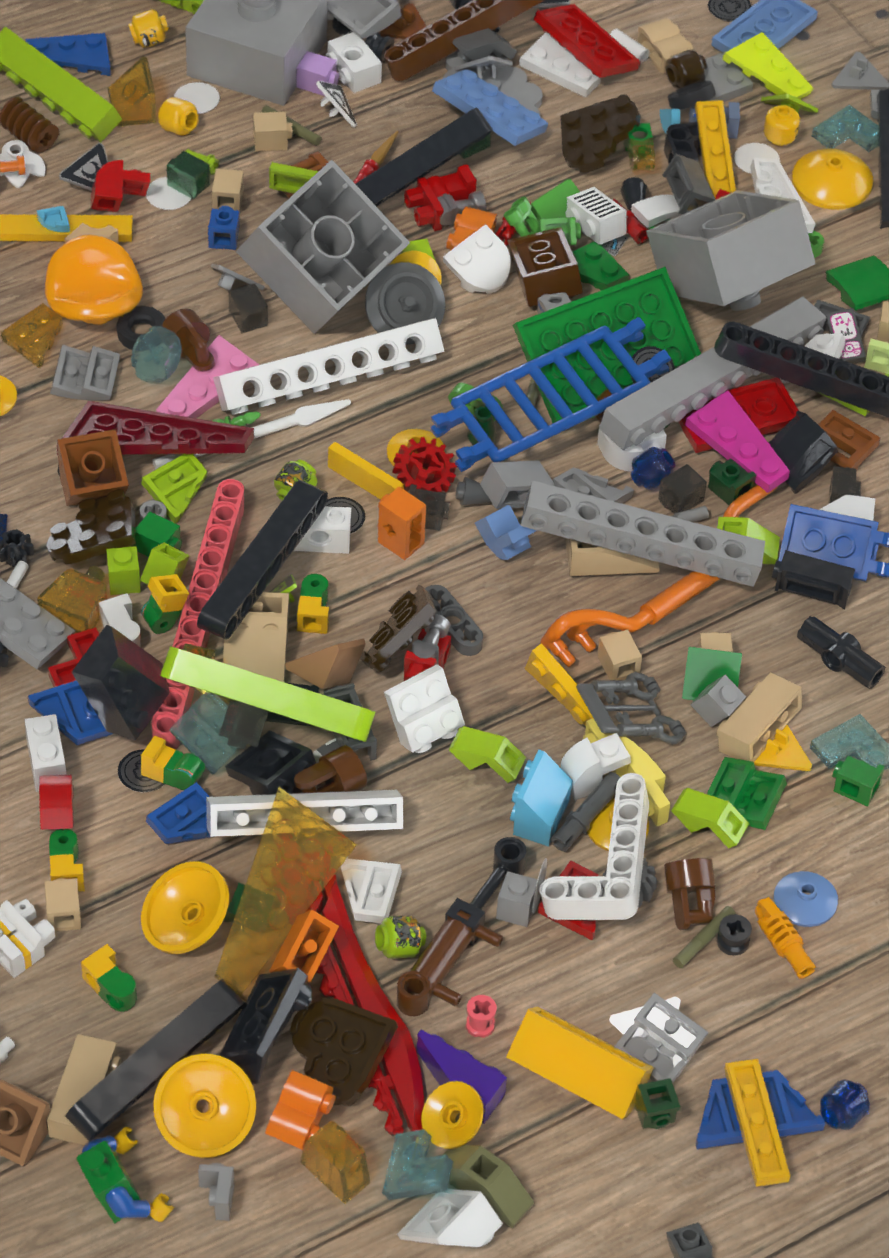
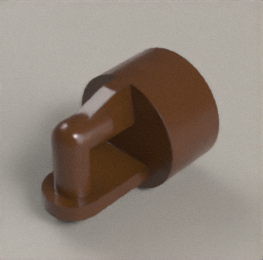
M180 309L171 313L161 326L160 335L162 340L176 356L186 358L196 370L208 371L213 368L215 364L214 357L207 347L210 337L207 325L191 309Z
M343 745L321 756L318 763L297 773L294 777L296 787L302 790V793L349 792L365 788L367 786V776L357 754L349 746ZM325 781L326 784L316 789V785Z
M684 859L664 864L667 893L672 894L677 928L679 930H687L691 924L710 923L713 919V907L716 897L712 859ZM696 892L697 909L689 910L688 893Z

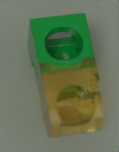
M640 123L638 127L635 125L627 133L629 138L624 140L625 151L628 152L630 168L632 171L654 170L655 151L650 123ZM641 131L645 133V138H636L632 134Z

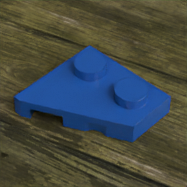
M196 782L148 814L146 822L165 844L209 838L211 836L207 830L206 797L210 796Z

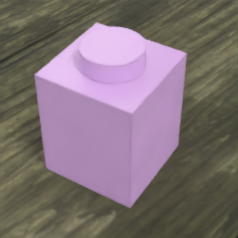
M307 51L297 66V88L325 96L316 83L318 81L336 85L338 83L337 60Z

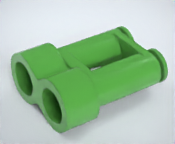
M525 196L517 199L512 204V207L503 215L508 224L514 226L520 237L539 232V221L531 211L532 206ZM524 220L531 229L530 233L525 226Z

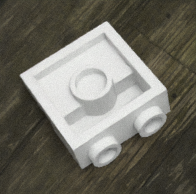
M437 664L384 691L400 744L412 753L428 751L432 747L431 742L439 738H452L456 736L458 728L465 725L458 700L451 695L444 670Z

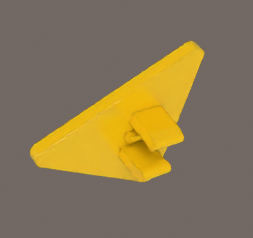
M788 725L782 731L780 729L776 730L774 740L768 739L765 750L754 761L755 766L810 771L812 769L810 760Z

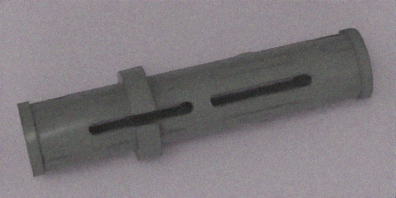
M609 772L583 801L580 807L575 812L571 811L567 815V821L551 837V842H555L553 845L557 849L566 852L581 833L585 834L589 830L590 823L616 794L619 775Z

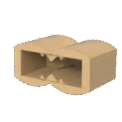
M668 18L639 27L638 43L650 51L649 57L659 72L663 74L666 73V66L671 56L686 50H693L691 42L680 35L678 26L673 24Z

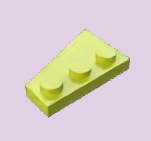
M763 32L725 52L722 60L730 64L733 62L743 69L742 73L746 76L751 77L753 75L764 82L765 88L776 95L789 94L801 100L810 95L813 90L812 85Z

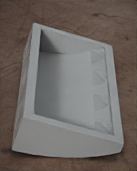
M327 0V12L360 38H366L382 31L401 17L400 4L396 0Z

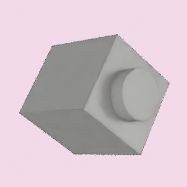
M725 674L709 684L690 705L712 727L730 716L746 696Z
M507 871L498 895L496 919L528 927L538 879Z

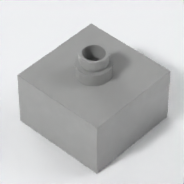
M204 0L185 27L187 76L285 106L297 87V66L307 51L318 54L327 41V0Z
M331 160L259 225L236 252L315 334L405 249L410 242L340 167Z
M737 190L647 230L657 269L666 267L678 297L720 306L730 304L733 311H742L757 306L761 302L759 292L761 289L816 264L800 201L796 199Z

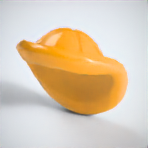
M82 235L63 244L51 257L46 272L45 295L48 304L58 315L70 320L102 325L116 317L131 312L142 299L143 284L133 260L121 245L102 236Z

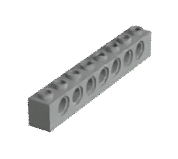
M534 480L531 482L525 500L521 526L752 587H754L762 568L765 541Z

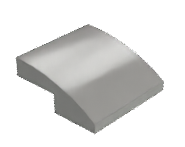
M62 345L50 394L79 400H110L120 354L92 346L89 353Z
M654 993L634 1017V1022L614 1047L654 1067L650 1076L652 1081L671 1078L673 1083L696 1053L708 1032Z

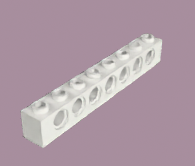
M434 318L213 377L222 411L231 410L232 415L248 411L247 405L258 402L259 407L275 404V397L285 395L286 400L303 396L302 390L312 388L313 393L329 389V383L339 380L340 385L357 381L356 375L366 373L367 378L384 374L383 368L393 366L395 371L410 367L409 361L420 359V363L437 359V353L445 351L437 320ZM408 338L413 339L416 348L413 353L408 352L405 347ZM381 345H385L389 350V356L386 360L381 359L379 356ZM355 352L359 353L362 357V364L359 368L355 367L352 363V355ZM328 359L332 360L336 366L335 372L332 375L325 371V363ZM300 367H305L308 370L309 377L306 382H302L298 378L297 373ZM273 374L279 375L282 380L281 387L278 390L274 389L270 384ZM247 381L251 382L255 388L254 394L251 397H247L243 392V385Z

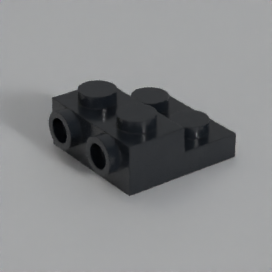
M269 730L228 763L225 768L228 776L249 785L252 795L292 794L293 789L296 787L294 782L295 775L316 764L312 749Z

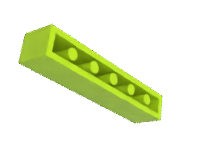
M7 27L0 31V71L6 72V77L15 85L21 83L24 86L23 89L32 98L40 97L42 99L41 102L51 112L55 110L60 112V117L69 125L75 123L79 126L78 130L88 139L94 137L101 143L120 123L122 118L111 103Z

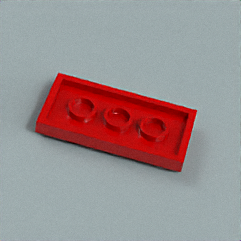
M575 4L536 11L533 20L545 32L554 37L562 47L570 51L578 61L586 65L595 76L605 78L638 70L641 61Z
M776 377L728 390L762 435L780 431L799 411L782 381ZM715 398L706 402L705 405L714 400ZM694 409L687 413L678 423L695 453L714 449L685 426L686 418L697 411Z

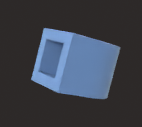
M510 504L475 522L486 545L502 560H508L530 548L528 535L537 531L520 526Z

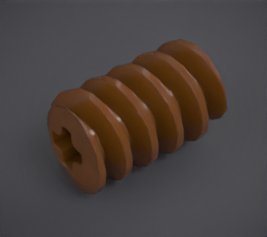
M11 98L0 112L1 126L18 140L24 142L33 152L40 153L48 150L54 145L59 136L58 127L52 124L50 120L45 119L36 109L31 108L22 98Z

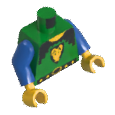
M124 1127L114 1137L106 1136L88 1141L83 1146L82 1154L78 1155L76 1160L95 1196L114 1224L123 1218H146L149 1215L154 1220L162 1222L171 1213L174 1207L166 1205L169 1197L165 1194H158L151 1204L147 1200L140 1198L120 1158L115 1152L125 1154L138 1143V1140L132 1141L127 1137L132 1131L130 1127Z

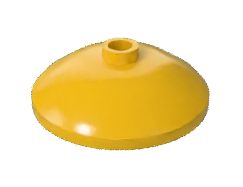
M827 148L807 153L795 163L792 171V184L798 195L808 203L820 208L841 210L855 207L868 198L872 191L873 175L867 164L854 154L840 149Z
M198 861L182 863L165 872L153 884L143 903L141 926L146 939L158 950L168 954L190 952L207 942L219 929L228 909L229 890L225 878L213 866Z
M213 1054L189 1056L171 1066L160 1079L153 1100L154 1119L163 1138L176 1150L186 1155L200 1158L219 1156L234 1149L249 1133L256 1114L255 1092L244 1071L227 1058ZM199 1100L208 1102L209 1108L205 1113L199 1112L196 1108Z

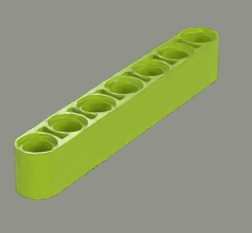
M171 646L160 674L163 678L363 742L367 741L376 713L351 703Z

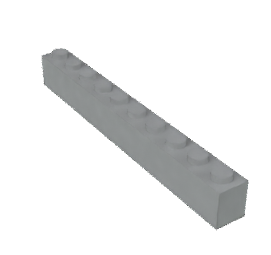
M802 296L750 327L804 346L815 335L823 334L824 330L822 328L827 317ZM713 347L606 408L599 429L622 450H625L632 445H639L647 436L661 432L666 425L673 421H680L690 411L694 409L699 410L709 400L717 398L733 386H740L745 379L752 375L757 376L761 372L720 357Z

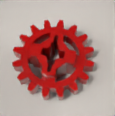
M421 437L419 443L410 439L407 446L403 444L400 446L393 460L395 464L392 473L398 474L396 479L404 483L405 491L412 490L413 496L416 498L419 493L423 494L424 499L428 500L431 493L436 498H439L442 491L448 492L451 486L450 483H453L456 477L454 472L457 466L455 463H451L454 454H446L444 452L446 449L445 444L437 447L436 439L433 438L430 443H426L425 437Z

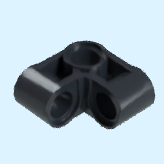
M697 121L673 124L667 128L664 154L668 164H670L675 154L699 162L698 156L702 157Z

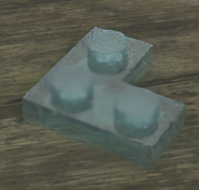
M851 105L846 106L814 127L812 131V137L827 148L834 149L849 138L868 152L879 146V125Z
M861 714L811 740L810 749L828 769L836 766L839 760L845 761L847 756H854L857 760H863L875 768L879 764L885 766L884 770L889 768V744Z
M425 1130L396 1134L382 1194L389 1200L447 1192L453 1161L447 1155L427 1157L431 1136Z

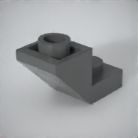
M489 28L455 38L452 42L459 49L457 54L466 62L488 57L491 53L498 57L503 54L512 60L518 52L505 38Z

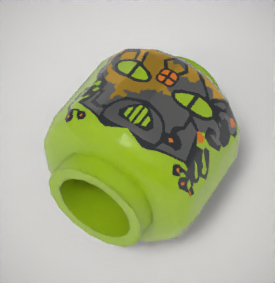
M300 459L285 463L274 479V486L278 491L276 493L277 497L283 500L298 480L317 486L316 470L309 463Z
M413 916L386 917L381 922V925L377 926L375 931L376 947L389 959L413 958L419 953L421 946H424L426 942L425 929L420 927L418 920Z

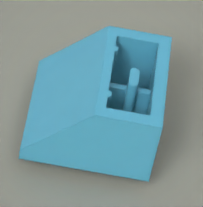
M538 749L534 760H528L523 772V778H525L523 784H517L514 789L512 802L515 805L511 812L510 821L514 822L513 835L549 847L551 837L555 834L571 799L573 780L545 751Z

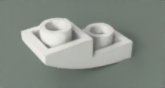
M674 195L653 196L632 204L631 208L634 216L647 228L682 215L678 213L680 208Z

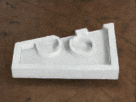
M547 32L520 57L519 66L583 97H587L601 81V78L595 76L586 65L578 61L570 51L562 47Z

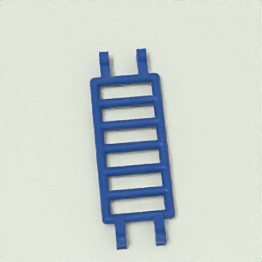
M640 317L635 318L625 327L615 332H612L607 326H602L452 398L451 405L454 408L453 410L431 416V420L434 423L431 426V431L436 438H439L451 428L464 422L476 438L477 444L456 450V455L459 459L455 460V464L461 472L469 469L475 462L487 456L493 462H502L604 412L609 406L650 384L649 377L655 374L661 375L669 371L666 363L671 360V357L664 349L655 354L650 360L640 365L636 364L623 345L644 339V334L640 330L645 328V324ZM603 339L636 383L622 389L589 345ZM579 351L612 395L598 401L565 357ZM554 362L587 407L573 413L540 369ZM530 374L563 419L548 425L519 387L516 380ZM505 386L538 431L523 437L492 396L491 392ZM480 398L513 443L498 450L466 404Z

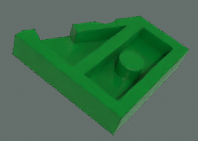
M595 241L572 251L578 264L582 283H588L594 288L604 290L628 281V272L602 245Z

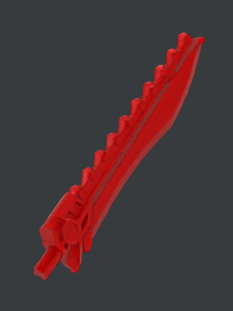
M291 833L274 836L273 841L282 859L278 865L271 869L268 880L286 919L289 921L288 924L292 927L298 915L311 909L319 914L321 913L323 908V894L319 885L321 882L326 899L322 916L339 926L332 939V943L358 1006L395 1020L398 1024V1028L381 1060L387 1075L383 1076L381 1068L378 1066L368 1088L372 1087L377 1090L373 1106L380 1112L385 1111L388 1113L384 1129L390 1135H402L404 1133L403 1120L390 1093V1090L393 1089L415 1142L420 1143L423 1140L424 1134L421 1120L424 1107V1090L417 1052L409 1029L384 994L363 955L336 882L335 871L329 870L331 867L330 852L324 850L321 853H300ZM329 945L315 973L323 975L319 991L326 997L333 996L334 999L354 1005Z

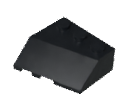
M109 625L104 627L72 671L106 731L133 740L139 737L169 695L167 680L160 676L163 668L162 662Z

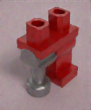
M467 164L458 166L456 173L441 177L431 176L427 179L425 177L418 178L417 187L405 190L404 203L407 208L420 206L414 209V219L418 227L430 224L434 231L442 230V225H453L457 213L462 214L465 206L486 211L484 195L481 191L476 192L477 180Z
M434 614L435 618L432 623L425 629H421L418 640L412 644V652L407 650L404 657V681L436 664L444 669L451 652V636L447 635L451 626L448 619Z

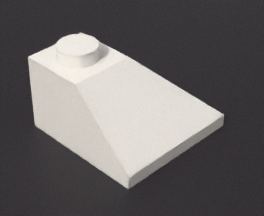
M441 1188L397 1235L401 1240L481 1247L493 1239L494 1233L503 1223L482 1192Z

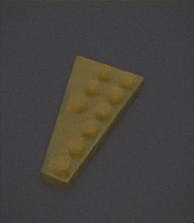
M280 787L276 792L214 976L218 980L223 979L240 997L286 939L297 916L310 908L357 846L356 843Z

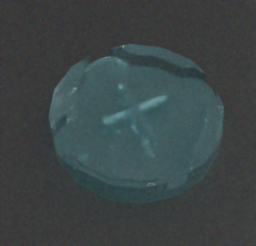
M153 326L147 329L150 331L145 335H140L132 350L131 363L137 372L135 373L136 376L151 384L161 383L169 379L176 371L181 358L180 339L175 332L163 326Z

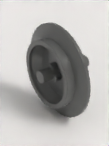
M401 262L383 268L371 280L366 291L365 309L371 325L378 333L436 318L439 328L445 313V296L440 283L431 272L420 265ZM408 338L405 345L415 344L413 339Z

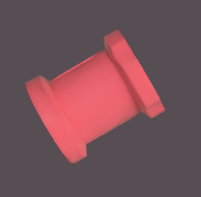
M476 995L468 1001L466 1030L474 1037L485 1038L494 1032V1017L497 1007L495 1001L489 996Z

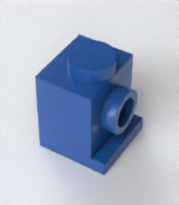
M230 206L211 209L210 222L208 224V248L236 250L240 227L239 210H233ZM216 233H229L230 238L216 237Z

